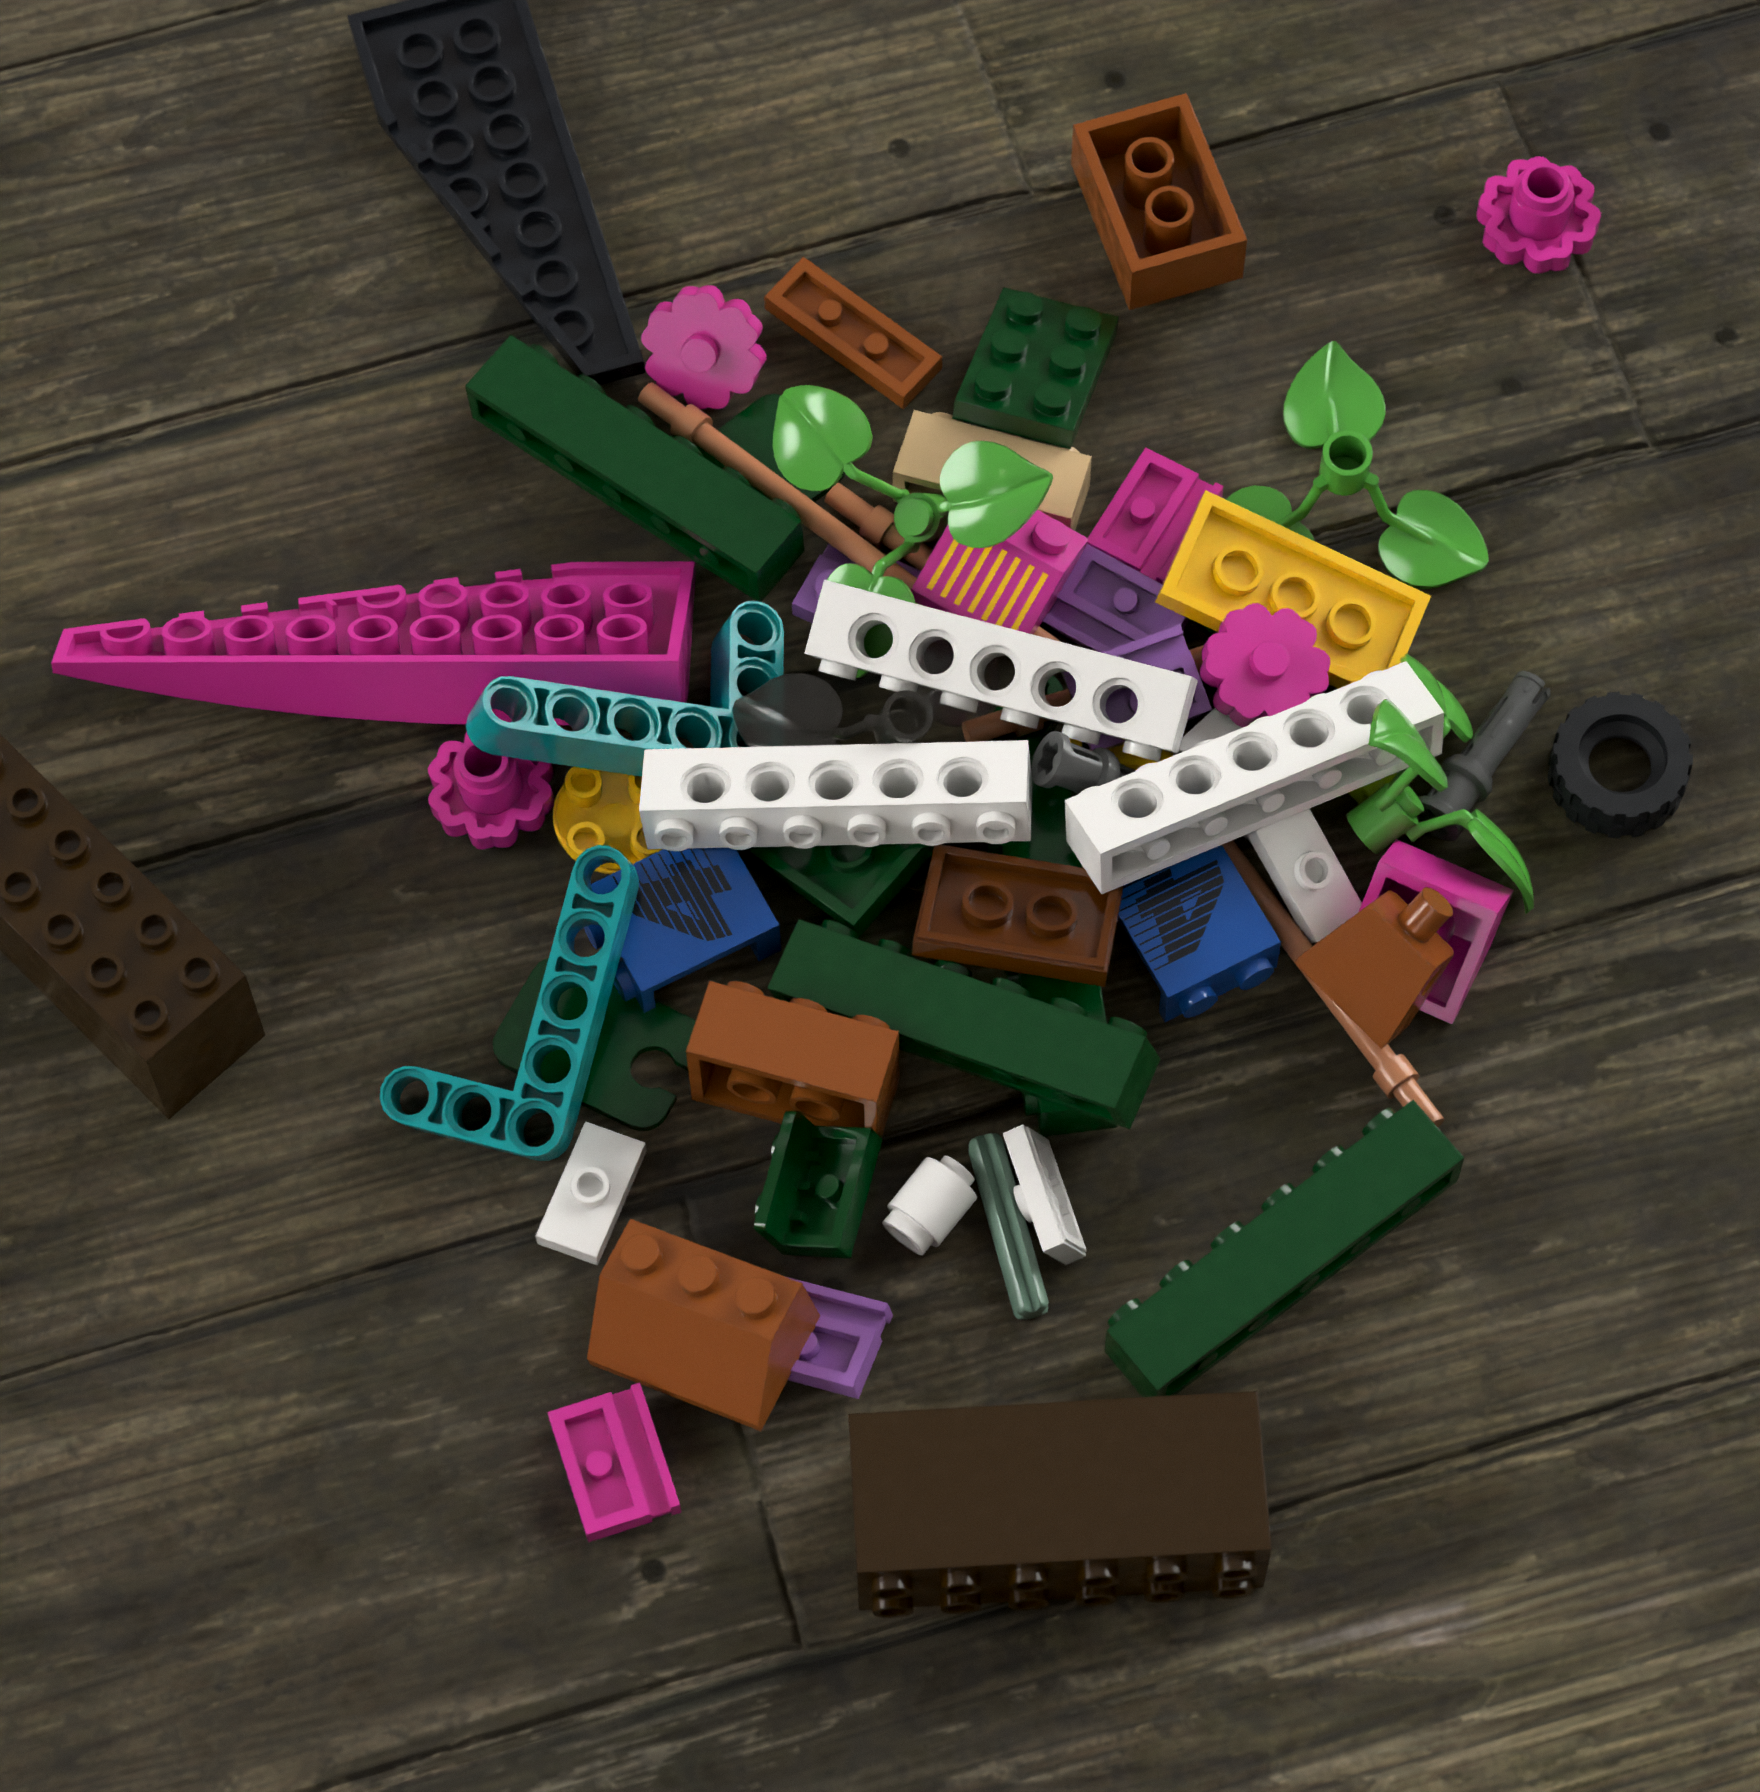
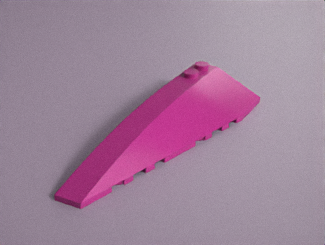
M695 561L568 562L552 564V578L523 580L521 569L495 572L496 583L464 587L459 584L458 577L433 580V584L427 585L419 593L406 594V590L401 585L302 597L298 598L299 609L268 612L267 602L241 605L242 616L208 620L204 617L203 610L180 613L179 617L171 619L163 627L150 628V623L144 618L67 628L62 631L51 664L54 674L172 697L303 715L376 721L466 724L468 714L485 687L492 680L500 676H514L687 703L696 567ZM492 709L499 719L512 722L510 717L503 711ZM554 718L557 725H569L564 720Z

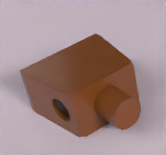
M1423 888L1409 904L1397 893L1388 890L1301 954L1294 963L1382 1049L1410 1025L1453 958L1454 952L1452 947L1437 933L1441 926L1453 915V909L1446 898L1432 888Z

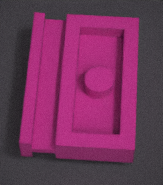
M1145 447L1088 536L1087 544L1163 584L1203 493L1207 490L1222 497L1224 486L1216 482L1214 485H1211L1199 479L1198 473Z
M640 1383L630 1385L631 1389L613 1395L609 1392L547 1412L588 1543L653 1522V1518L671 1513V1515L681 1513L677 1493Z

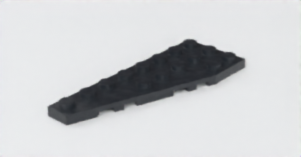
M406 0L348 15L350 31L379 125L577 377L583 374L595 380L599 385L645 373L644 359L527 0Z

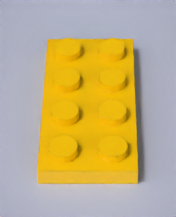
M1205 490L1194 511L1155 603L1219 632L1221 622L1230 611L1243 610V608L1252 603L1263 605L1272 616L1282 608L1292 609L1301 619L1310 622L1316 628L1317 637L1313 647L1320 648L1329 655L1330 667L1327 672L1329 684L1339 689L1361 680L1371 672L1383 671L1401 663L1400 659L1409 651L1431 596Z

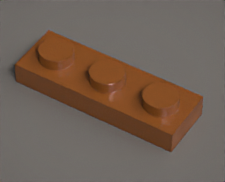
M802 257L764 296L765 309L903 410L942 370L941 355L805 257Z

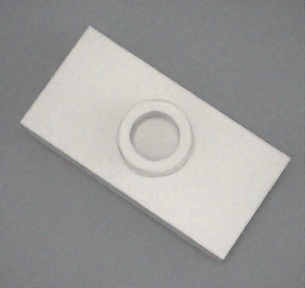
M1310 809L1247 834L1294 921L1311 943L1319 942L1359 912L1362 902Z
M585 1121L537 1231V1244L598 1266L647 1152L646 1143Z
M1020 1125L1003 1133L1020 1183L1013 1189L1014 1197L1023 1217L1029 1223L1033 1222L1042 1251L1065 1265L1086 1257L1085 1252L1087 1250L1049 1140L1025 1125Z

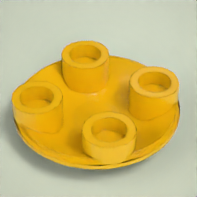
M572 767L565 776V782L560 787L554 802L553 825L558 841L572 859L576 861L578 856L586 849L597 845L611 846L619 850L632 864L663 850H647L639 813L641 776ZM605 863L594 871L613 874L621 869L616 863Z

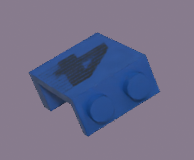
M1222 845L1124 885L1118 921L1161 991L1159 1013L1164 1022L1181 1014L1185 1018L1197 1016L1212 1007L1218 1000V996L1238 986L1241 990H1248L1260 985L1273 974L1274 968L1277 967L1281 941Z
M693 848L683 851H668L663 849L633 864L639 876V888L614 979V985L625 1002L636 997L645 1013L656 1007L654 991L750 945L758 961L781 951L779 923L737 850L730 848ZM621 870L592 883L593 892L597 894L612 892L621 881ZM599 925L583 927L594 948H601L605 938L603 928Z

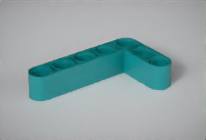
M746 601L735 608L712 642L710 706L514 676H500L492 680L485 687L468 714L466 721L467 735L477 748L492 755L641 777L644 750L688 749L679 742L676 736L685 738L694 748L738 747L737 745L742 747L783 746L784 629L782 620L773 608L759 601ZM740 634L749 637L755 645L747 643ZM738 689L749 693L755 702L747 700ZM492 709L503 711L510 717L512 722L499 719ZM554 718L567 722L573 731L561 728L557 725ZM615 727L625 729L632 735L635 741L625 739L618 733Z
M605 845L588 848L578 856L573 866L514 1090L510 1091L416 1066H403L393 1070L386 1076L380 1087L382 1108L391 1119L412 1129L537 1161H549L558 1158L567 1150L575 1130L639 888V876L635 866L619 850ZM605 863L618 864L621 869L619 885L612 892L606 894L593 892L591 876L594 870ZM589 925L601 926L605 934L601 950L589 957L578 956L574 948V939L577 933L583 927ZM570 988H583L588 997V1004L584 1013L576 1019L563 1020L557 1010L560 996ZM565 1050L571 1060V1069L568 1075L560 1082L546 1083L541 1074V1063L544 1057L552 1051ZM423 1081L429 1091L428 1102L419 1113L406 1115L400 1104L402 1091L409 1083ZM486 1097L491 1106V1117L488 1123L479 1130L468 1131L462 1120V1111L465 1105L473 1098ZM540 1112L548 1113L554 1123V1133L551 1139L539 1147H530L524 1136V1127L527 1120Z

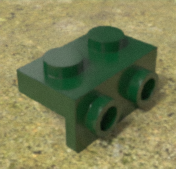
M785 1111L780 1131L772 1143V1160L764 1189L758 1196L755 1204V1231L783 1255L851 1259L882 1138L872 1128L815 1126L800 1111Z

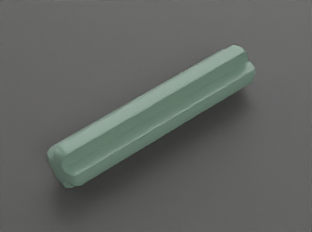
M997 1133L977 1136L969 1141L968 1153L1014 1316L1018 1320H1028L1042 1316L1048 1312L1049 1300L1026 1220L1020 1212L1014 1197L1013 1189L1016 1184L1003 1139Z

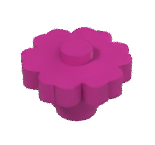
M1534 157L1528 159V161L1524 159L1512 161L1508 165L1506 177L1493 176L1486 181L1484 193L1479 199L1476 217L1485 226L1484 246L1495 253L1498 260L1503 264L1512 265L1523 260L1526 268L1535 274L1545 273L1549 270L1562 271L1566 269L1570 263L1571 254H1585L1590 251L1594 236L1599 228L1601 212L1592 204L1594 195L1593 184L1586 178H1582L1577 168L1568 165L1560 167L1550 163L1544 157Z
M707 285L700 288L695 286L683 287L673 302L664 301L656 306L649 317L647 327L641 335L643 345L652 352L645 365L646 372L656 381L660 388L671 396L683 393L688 405L693 404L699 409L708 407L722 409L729 403L734 393L744 394L749 392L758 379L759 371L766 361L765 351L760 345L755 343L762 333V323L752 314L749 305L744 300L732 299L725 302L721 291L716 286Z
M1252 603L1243 608V610L1230 611L1221 622L1219 633H1215L1208 638L1201 652L1203 663L1200 668V678L1207 685L1217 688L1213 697L1214 707L1222 714L1229 715V718L1236 725L1245 727L1258 718L1275 715L1302 704L1317 694L1324 693L1329 685L1327 672L1330 667V657L1320 648L1313 647L1317 637L1316 628L1310 622L1301 619L1294 610L1289 608H1282L1273 616L1259 603Z
M467 731L464 736V743L459 741L444 742L438 750L437 757L428 766V774L434 787L428 797L432 814L441 822L443 830L447 835L458 837L468 833L472 845L477 849H488L494 846L507 848L512 846L517 840L519 829L524 831L540 829L545 821L546 814L554 806L555 799L551 786L548 784L554 775L552 763L498 756L483 752L472 743L467 735Z

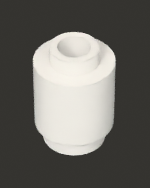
M944 1156L940 1162L931 1157H926L887 1205L890 1213L883 1220V1226L896 1240L918 1255H924L930 1246L939 1247L977 1199V1195L970 1187L975 1181L973 1175L959 1162L949 1156Z

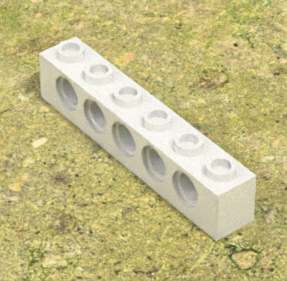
M828 580L823 582L804 654L821 659L818 671L855 681L858 669L882 675L879 683L880 688L913 697L916 696L918 685L942 691L940 704L976 713L979 702L1003 708L1000 720L1037 729L1040 718L1064 724L1062 733L1066 734L1070 739L1098 745L1101 734L1125 740L1122 752L1157 762L1160 761L1162 750L1175 754L1179 753L1198 682L1197 679L1189 675ZM886 624L891 629L893 635L892 646L884 656L870 658L864 648L865 635L873 626ZM947 640L953 648V662L945 672L931 674L924 664L925 651L933 642ZM998 656H1008L1015 667L1014 678L1006 688L997 691L991 690L985 682V668L992 659ZM1069 672L1076 682V693L1073 699L1064 706H1051L1045 696L1047 681L1056 673ZM1129 688L1133 690L1137 697V711L1130 720L1123 723H1114L1106 713V701L1115 690Z
M1407 661L1383 671L1371 672L1361 680L1329 693L1317 694L1295 707L1272 716L1258 718L1241 729L1214 740H1204L1187 751L1157 763L1145 764L1133 773L1101 786L1089 787L1078 795L1066 799V841L1100 893L1104 894L1408 768L1409 766L1397 756L1377 747L1369 746L1373 713L1376 706L1384 699H1389L1405 714L1420 733L1426 747L1434 757L1442 754L1444 711Z
M1028 740L647 749L644 750L639 805L647 850L683 851L693 848L745 850L751 847L783 846L806 849L814 846L828 845L874 847L880 844L918 843L936 846L943 843L986 842L989 844H1003L1009 841H1031L1033 779Z

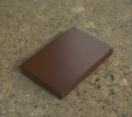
M936 845L933 849L913 938L912 955L1105 987L1124 885L1101 894L1086 870L1082 867L947 845Z

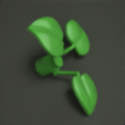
M1336 341L1326 344L1304 364L1296 375L1287 392L1283 409V419L1287 433L1297 445L1306 449L1323 447L1319 476L1314 479L1313 486L1307 496L1293 512L1289 500L1283 493L1266 486L1253 485L1242 488L1231 494L1226 500L1314 541L1312 533L1299 521L1309 514L1322 492L1329 490L1336 495L1348 496L1364 488L1368 490L1380 519L1390 525L1380 537L1378 553L1386 571L1394 579L1413 588L1430 589L1448 585L1483 571L1489 561L1483 536L1469 515L1447 496L1430 490H1413L1402 497L1396 515L1389 510L1378 486V476L1370 473L1373 457L1370 441L1381 429L1385 418L1383 395L1374 380L1351 360Z
M800 385L786 389L778 401L773 431V452L779 470L791 484L804 490L825 491L835 486L844 472L852 480L889 496L898 503L894 512V523L898 533L904 538V543L878 560L872 572L854 563L840 565L827 578L831 582L916 604L913 593L902 580L892 576H883L890 566L909 553L918 552L921 543H938L947 525L952 537L958 543L971 548H987L1004 542L1021 529L1034 515L1043 502L1053 481V475L1049 471L1029 462L1010 448L996 442L973 441L956 449L945 462L940 474V488L943 494H910L908 490L899 489L859 470L852 464V462L857 461L869 451L873 436L870 423L864 412L850 398L821 386ZM886 624L873 626L864 638V648L870 658L884 656L890 650L893 643L891 629ZM858 669L856 678H862L868 672Z
M1409 654L1404 655L1400 659L1401 663L1407 661L1444 711L1443 739L1452 729L1463 742H1468L1473 737V729L1459 701L1442 683L1436 680L1424 665ZM1384 699L1376 706L1373 713L1369 746L1377 747L1397 756L1409 767L1399 771L1389 783L1383 785L1346 814L1352 829L1373 853L1379 854L1403 834H1406L1414 842L1425 833L1454 824L1461 825L1471 833L1484 851L1519 888L1523 897L1525 913L1527 914L1534 908L1531 878L1526 864L1512 841L1485 814L1478 809L1471 813L1466 809H1461L1419 823L1417 816L1424 811V807L1418 796L1408 785L1419 774L1437 791L1442 792L1448 788V781L1442 767L1428 750L1422 736L1411 721L1389 699Z

